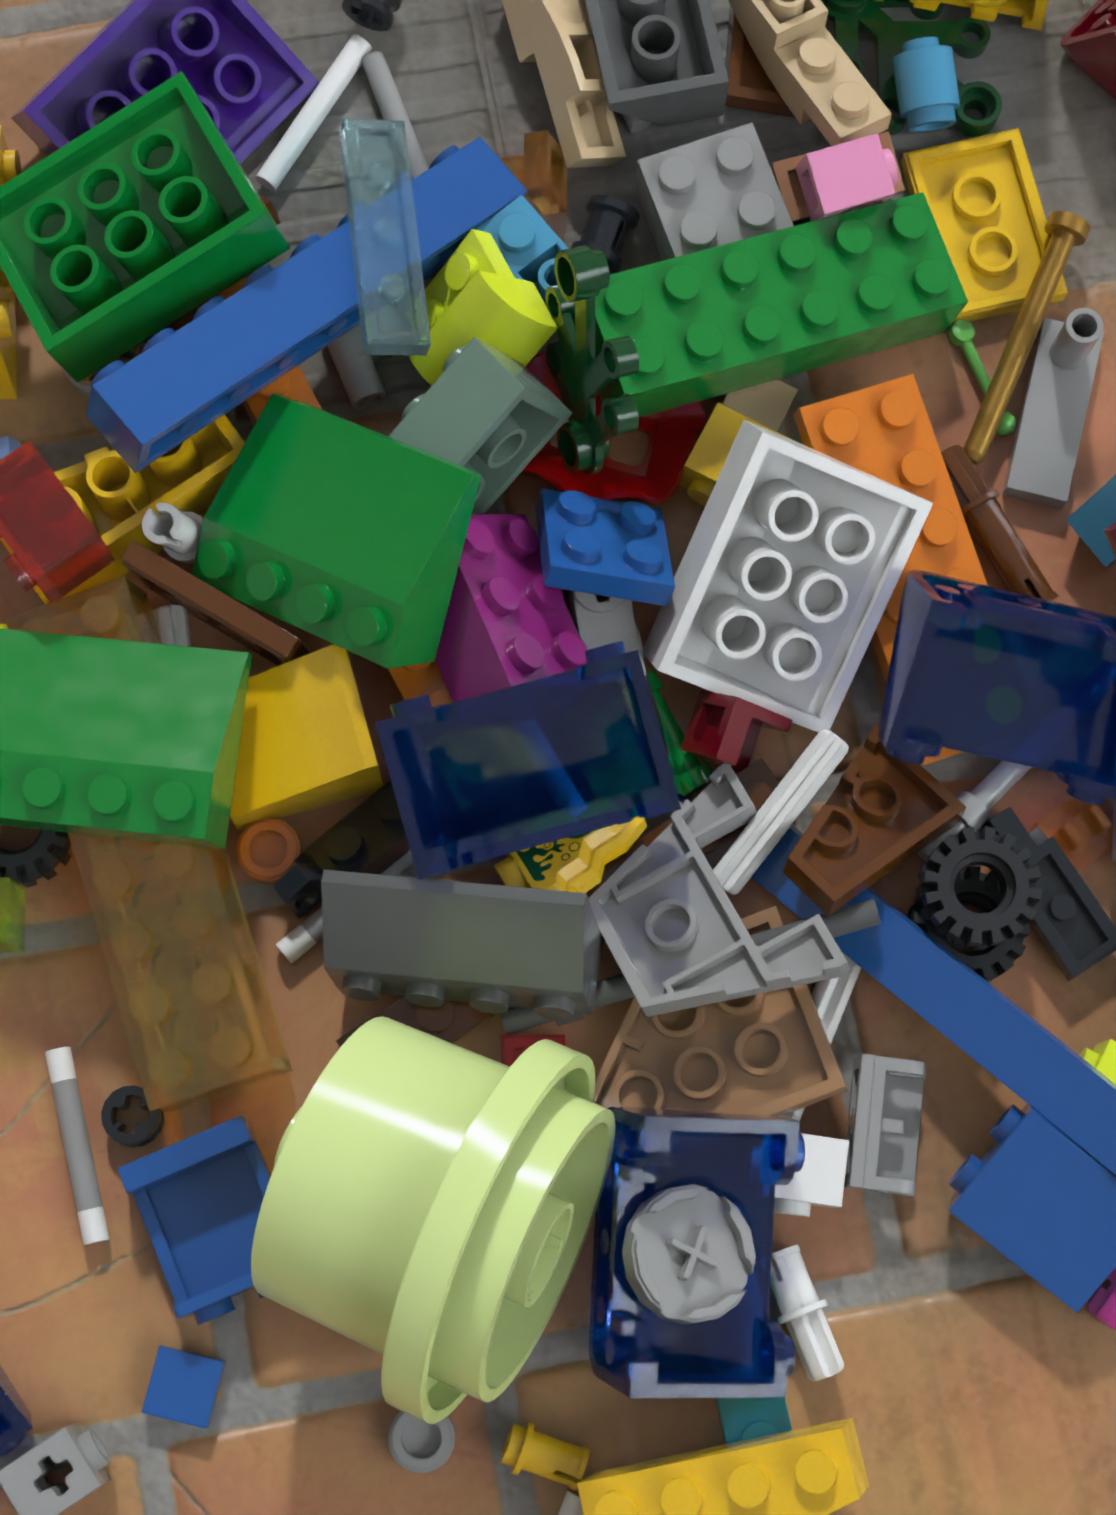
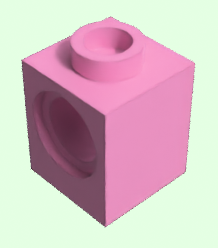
M878 133L806 153L795 167L811 222L884 203L896 194L894 185L898 184L897 165L890 149H882Z

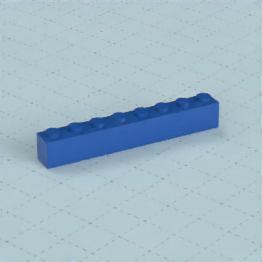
M478 137L461 149L456 145L448 147L434 159L427 171L416 178L411 174L401 177L387 190L382 200L369 208L366 204L354 207L341 219L337 228L324 237H321L319 234L307 237L293 250L290 259L276 268L267 264L257 269L247 278L242 289L226 300L222 296H216L207 301L195 313L193 321L176 332L172 328H166L157 333L147 342L142 353L126 364H123L120 360L114 361L104 367L91 382L86 416L133 472L137 473L438 273L472 229H477L520 195H523L525 198L527 189L481 137Z

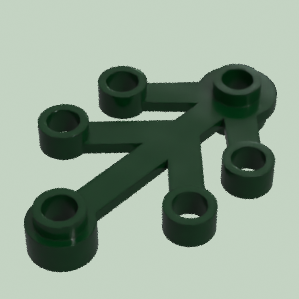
M821 0L828 9L827 18L834 22V39L863 77L866 74V67L864 62L858 57V24L876 40L877 94L886 107L894 109L899 114V117L892 58L903 52L902 45L905 42L922 37H938L939 45L951 46L959 56L973 59L983 54L991 35L990 28L984 20L970 18V16L961 19L959 22L893 21L880 9L909 7L916 17L922 20H932L942 13L945 3H940L936 11L914 8V3L909 0H855L850 2ZM973 32L979 36L980 42L968 43L961 34ZM957 79L960 107L955 109L956 123L954 127L967 136L976 137L987 134L994 128L1002 110V99L999 92L985 82L976 81L964 85ZM975 109L982 114L983 120L971 119L964 114V111ZM898 118L897 120H890L888 129L883 132L889 131L890 135L899 133L904 128L907 119Z
M583 245L560 250L555 257V276L558 285L547 288L545 301L551 316L558 326L557 333L560 341L548 344L546 358L549 370L556 381L562 402L572 412V415L568 418L569 422L564 423L557 431V443L561 459L570 472L582 471L586 475H592L602 470L604 458L609 456V440L618 435L634 432L638 428L639 417L637 407L629 394L605 398L602 401L601 413L596 416V396L613 379L636 374L639 369V356L634 341L626 335L605 340L601 346V353L595 359V297L599 295L600 289L608 287L610 271L607 259L601 250H591L588 246Z

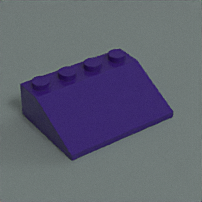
M131 0L11 119L49 156L182 71L241 164L320 82L247 0Z

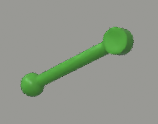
M958 320L948 331L949 340L955 346L962 348L985 396L991 380L972 342L975 329L970 322ZM1005 411L996 433L1008 435L1014 431L1016 419L1012 413Z

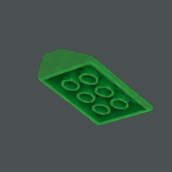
M182 71L0 186V267L46 352L76 382L81 381L291 248Z
M272 393L203 518L191 574L234 599L387 669L433 662L437 654L482 474L281 393Z
M0 628V825L225 849L252 655L249 652Z

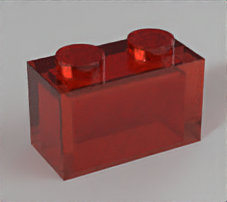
M30 440L0 460V539L3 537L14 552L3 561L26 592L38 585L49 602L53 604L114 562L115 558L99 533Z

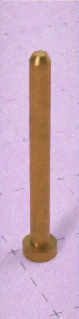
M1060 210L1053 211L1046 223L1045 232L1051 238L963 447L974 465H979L987 457L1073 246L1083 245L1091 229L1090 224L1085 219L1074 213Z

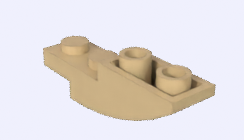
M502 0L519 63L537 62L566 167L612 166L625 158L626 154L614 112L608 109L584 0Z
M729 0L751 48L774 87L800 125L812 120L831 146L875 133L879 134L888 129L892 113L826 29L828 9L821 0Z

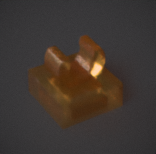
M548 130L525 133L524 156H507L500 160L527 189L525 197H529L544 215L567 212V167L561 147Z
M1087 788L1031 827L1032 830L1039 827L1048 839L1053 836L1077 872L1112 848L1113 823Z

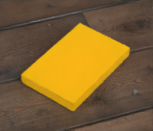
M1019 128L903 153L900 163L909 194L924 193L968 299V303L950 326L958 320L970 322L1021 310L1051 237L1045 232L1047 220ZM1063 274L1060 277L1050 303L1063 301L1068 293Z

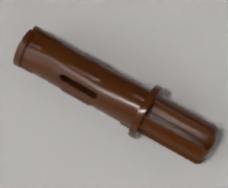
M954 445L943 450L941 454L965 522L1019 606L1022 616L1026 618L1038 611L1040 607L1025 583L1030 586L1042 607L1053 602L1059 596L1056 591H1053L1001 509V505L996 499L1000 495L998 490H989L962 446Z

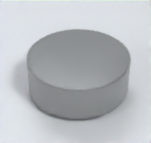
M400 1411L389 1428L388 1444L390 1452L396 1462L409 1471L416 1473L433 1471L442 1466L450 1457L455 1445V1428L449 1415L440 1422L428 1424Z

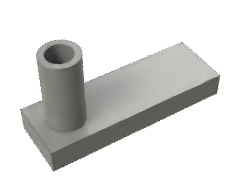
M1090 308L1075 309L1069 314L1065 322L1044 318L1041 323L1002 495L1060 509L1064 507L1068 500L1104 335L1101 316Z

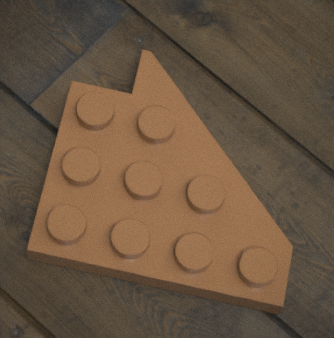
M776 905L741 919L750 935L784 925ZM807 984L646 1017L636 997H634L595 1080L593 1103L610 1109L615 1116L616 1124L614 1147L605 1183L848 1091Z

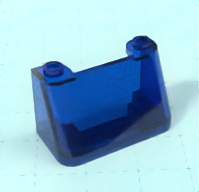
M922 570L909 571L901 595L878 738L884 747L887 748L886 752L889 755L905 762L922 764L925 756L936 757L940 755L942 747L1054 772L1059 779L1068 784L1066 792L1083 802L1101 805L1104 803L1105 798L1116 800V617Z
M623 641L614 642L584 651L587 664L562 673L434 707L431 705L429 695L390 705L393 718L378 721L375 724L418 880L451 872L454 868L472 864V861L476 864L493 857L608 826L631 822L638 816L639 818L647 816L651 818L677 811L686 805L640 650L626 653Z
M641 1107L607 1108L615 1116L616 1127L612 1157L595 1212L589 1320V1357L593 1373L597 1378L629 1398L786 1397L787 1377L791 1376L795 1366L794 1344L788 1335H784L781 1326L776 1321L769 1319L775 1185H788L793 1179L794 1173L799 1172L803 1167L805 1143L802 1134L799 1132L800 1121L787 1117ZM695 1184L709 1188L706 1190L714 1192L719 1197L725 1196L738 1207L751 1229L756 1258L753 1274H748L747 1284L743 1289L747 1291L737 1306L718 1319L681 1324L658 1317L639 1301L626 1279L622 1248L627 1224L641 1203L661 1190Z

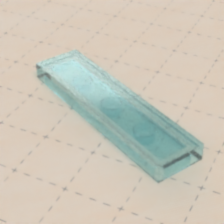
M343 118L339 134L363 354L426 356L431 346L405 121Z

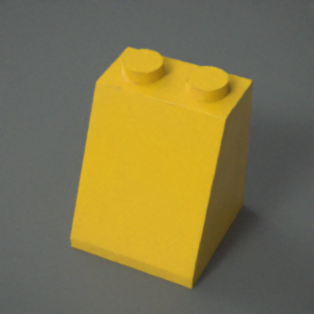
M332 644L249 677L230 809L231 820L238 830L244 829L252 822L260 819H280L372 794L384 786L346 649Z

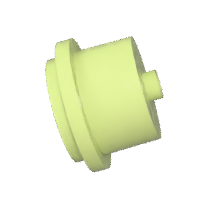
M375 1017L364 1023L344 1042L332 1057L311 1089L303 1106L292 1118L281 1139L275 1156L273 1172L261 1204L253 1238L251 1277L256 1291L260 1295L382 1354L381 1387L386 1403L428 1424L440 1422L462 1402L467 1394L486 1403L495 1400L516 1377L550 1320L584 1245L607 1177L614 1147L615 1116L610 1109L593 1103L595 1067L592 1059L585 1054L552 1040L543 1039L526 1049L509 1067L388 1017Z

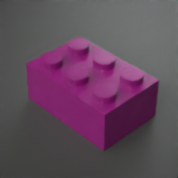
M526 514L471 515L435 657L462 724L550 716L599 680L588 657L587 647L580 638L565 605L562 590L560 588L544 586L539 539L535 530L530 526Z

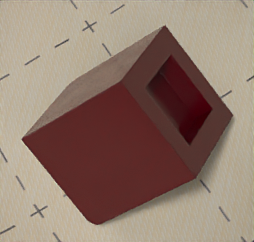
M700 690L680 750L717 765L730 764L733 771L741 772L749 765L761 727L789 732L793 720L736 696Z

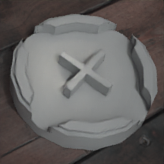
M695 1184L661 1190L641 1203L627 1224L622 1248L626 1279L639 1301L658 1317L681 1324L718 1319L737 1306L747 1291L743 1289L747 1284L748 1274H753L756 1258L751 1229L738 1207L725 1196L719 1197L714 1192L706 1190L709 1188Z

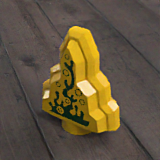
M635 804L601 808L578 820L559 816L537 825L527 821L520 824L517 823L499 831L497 834L499 845L507 859L494 865L493 868L502 886L586 893L601 882L605 865L626 853L646 829L647 824Z

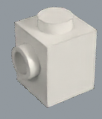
M769 1129L764 1132L763 1143L752 1142L747 1181L758 1183L756 1197L772 1199L770 1212L810 1217L811 1205L828 1208L842 1207L849 1140Z

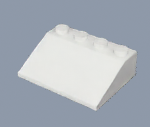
M743 420L674 577L675 588L669 605L661 606L644 645L643 654L657 671L715 693L742 698L793 720L792 723L818 733L823 729L830 730L933 503L803 444Z

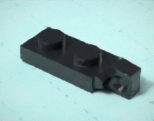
M402 770L305 848V851L294 861L296 864L273 887L288 908L301 919L322 902L321 880L323 870L380 875L440 827L446 818L433 800L405 770Z
M1011 807L1002 810L987 820L982 826L983 828H996L995 834L1001 837L1008 832L1017 838L1014 842L1016 847L1022 850L1027 846L1033 854L1028 861L1032 868L1039 866L1042 877L1036 881L1037 888L1043 890L1041 901L1036 903L1034 908L1037 910V913L1029 924L1067 980L1076 978L1116 951V927L1055 838L1052 836L1048 839L1039 827L1028 833Z

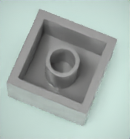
M753 122L637 160L634 193L661 261L794 226Z

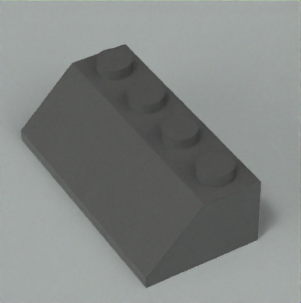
M584 0L609 110L663 126L717 117L724 114L729 79L710 0Z
M323 870L321 893L324 969L338 990H341V993L345 996L357 1000L375 1001L380 998V994L405 996V1000L412 1004L424 1007H440L444 1004V1000L468 1002L471 1008L492 1014L506 1013L508 1007L534 1009V1013L541 1017L553 1020H569L573 1018V1013L592 1015L603 938L586 893Z

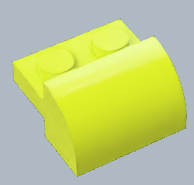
M475 229L468 233L404 315L419 343L409 358L417 371L431 386L443 373V366L448 357L459 347L467 345L473 337L526 367L558 328L534 283L515 278L491 233Z

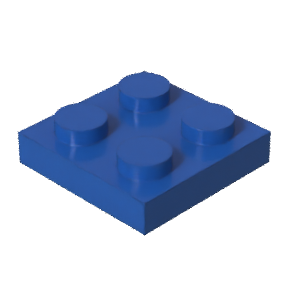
M541 488L535 511L544 586L663 606L669 605L675 588L662 509L651 508L635 501L622 503L589 497L578 491L559 492Z

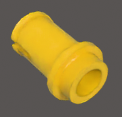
M529 1421L526 1422L524 1427L513 1423L503 1446L500 1463L511 1466V1474L518 1476L520 1471L523 1470L577 1490V1483L582 1480L587 1466L590 1448L586 1446L580 1447L534 1431L535 1424Z

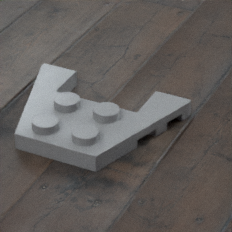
M724 763L720 765L709 776L711 783L692 802L686 799L671 815L673 822L648 847L642 844L588 898L599 930L646 1017L838 978L851 972L847 960L819 914L761 946L755 945L701 851V848L750 822L757 813L753 802L730 764Z

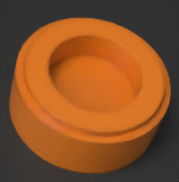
M264 818L252 822L243 830L237 842V858L241 867L250 878L263 884H275L296 864L294 861L302 853V845L296 832L289 824L275 818Z

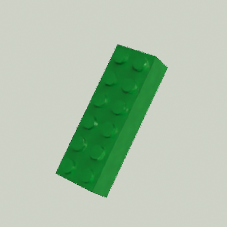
M924 193L910 195L610 274L608 287L600 289L599 295L595 297V359L601 353V346L605 340L627 335L632 338L636 345L639 356V369L634 375L613 379L599 393L601 401L605 398L627 393L634 400L638 417L640 418L945 333L966 306L968 299Z

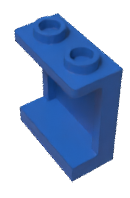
M1028 1103L1022 1110L1012 1104L989 1133V1136L996 1140L993 1146L981 1160L971 1154L949 1181L948 1185L955 1192L952 1195L948 1211L1078 1313L1116 1268V1175Z
M242 1115L117 1168L126 1193L133 1194L175 1300L176 1305H173L172 1308L176 1318H185L194 1314L197 1325L235 1310L231 1297L254 1288L251 1277L253 1238L261 1204L271 1174L249 1119Z

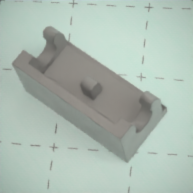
M863 1053L853 1059L846 1140H849L844 1182L845 1189L915 1196V1175L923 1085L926 1076L924 1062Z

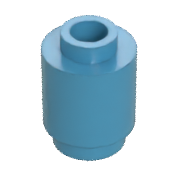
M922 37L905 42L902 45L903 52L892 58L900 118L907 119L908 131L913 133L929 132L954 125L956 123L955 109L960 107L952 47L939 45L938 37Z

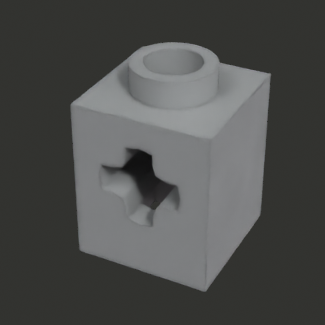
M76 1422L65 1426L1 1469L0 1484L19 1515H60L112 1480L104 1468L111 1463V1459L96 1433L90 1428L82 1432ZM68 1460L73 1471L65 1478L66 1484L62 1482L52 1486L46 1476L54 1469L52 1461L60 1463Z

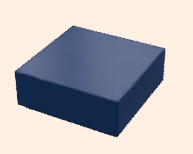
M160 1345L141 1413L205 1429L209 1428L226 1361Z

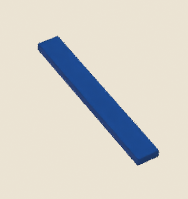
M791 825L751 878L803 920L817 914H824V912L783 873L789 855L803 835L802 832ZM870 887L841 907L844 908L874 899L882 923L835 937L834 940L841 952L1116 1175V1084Z

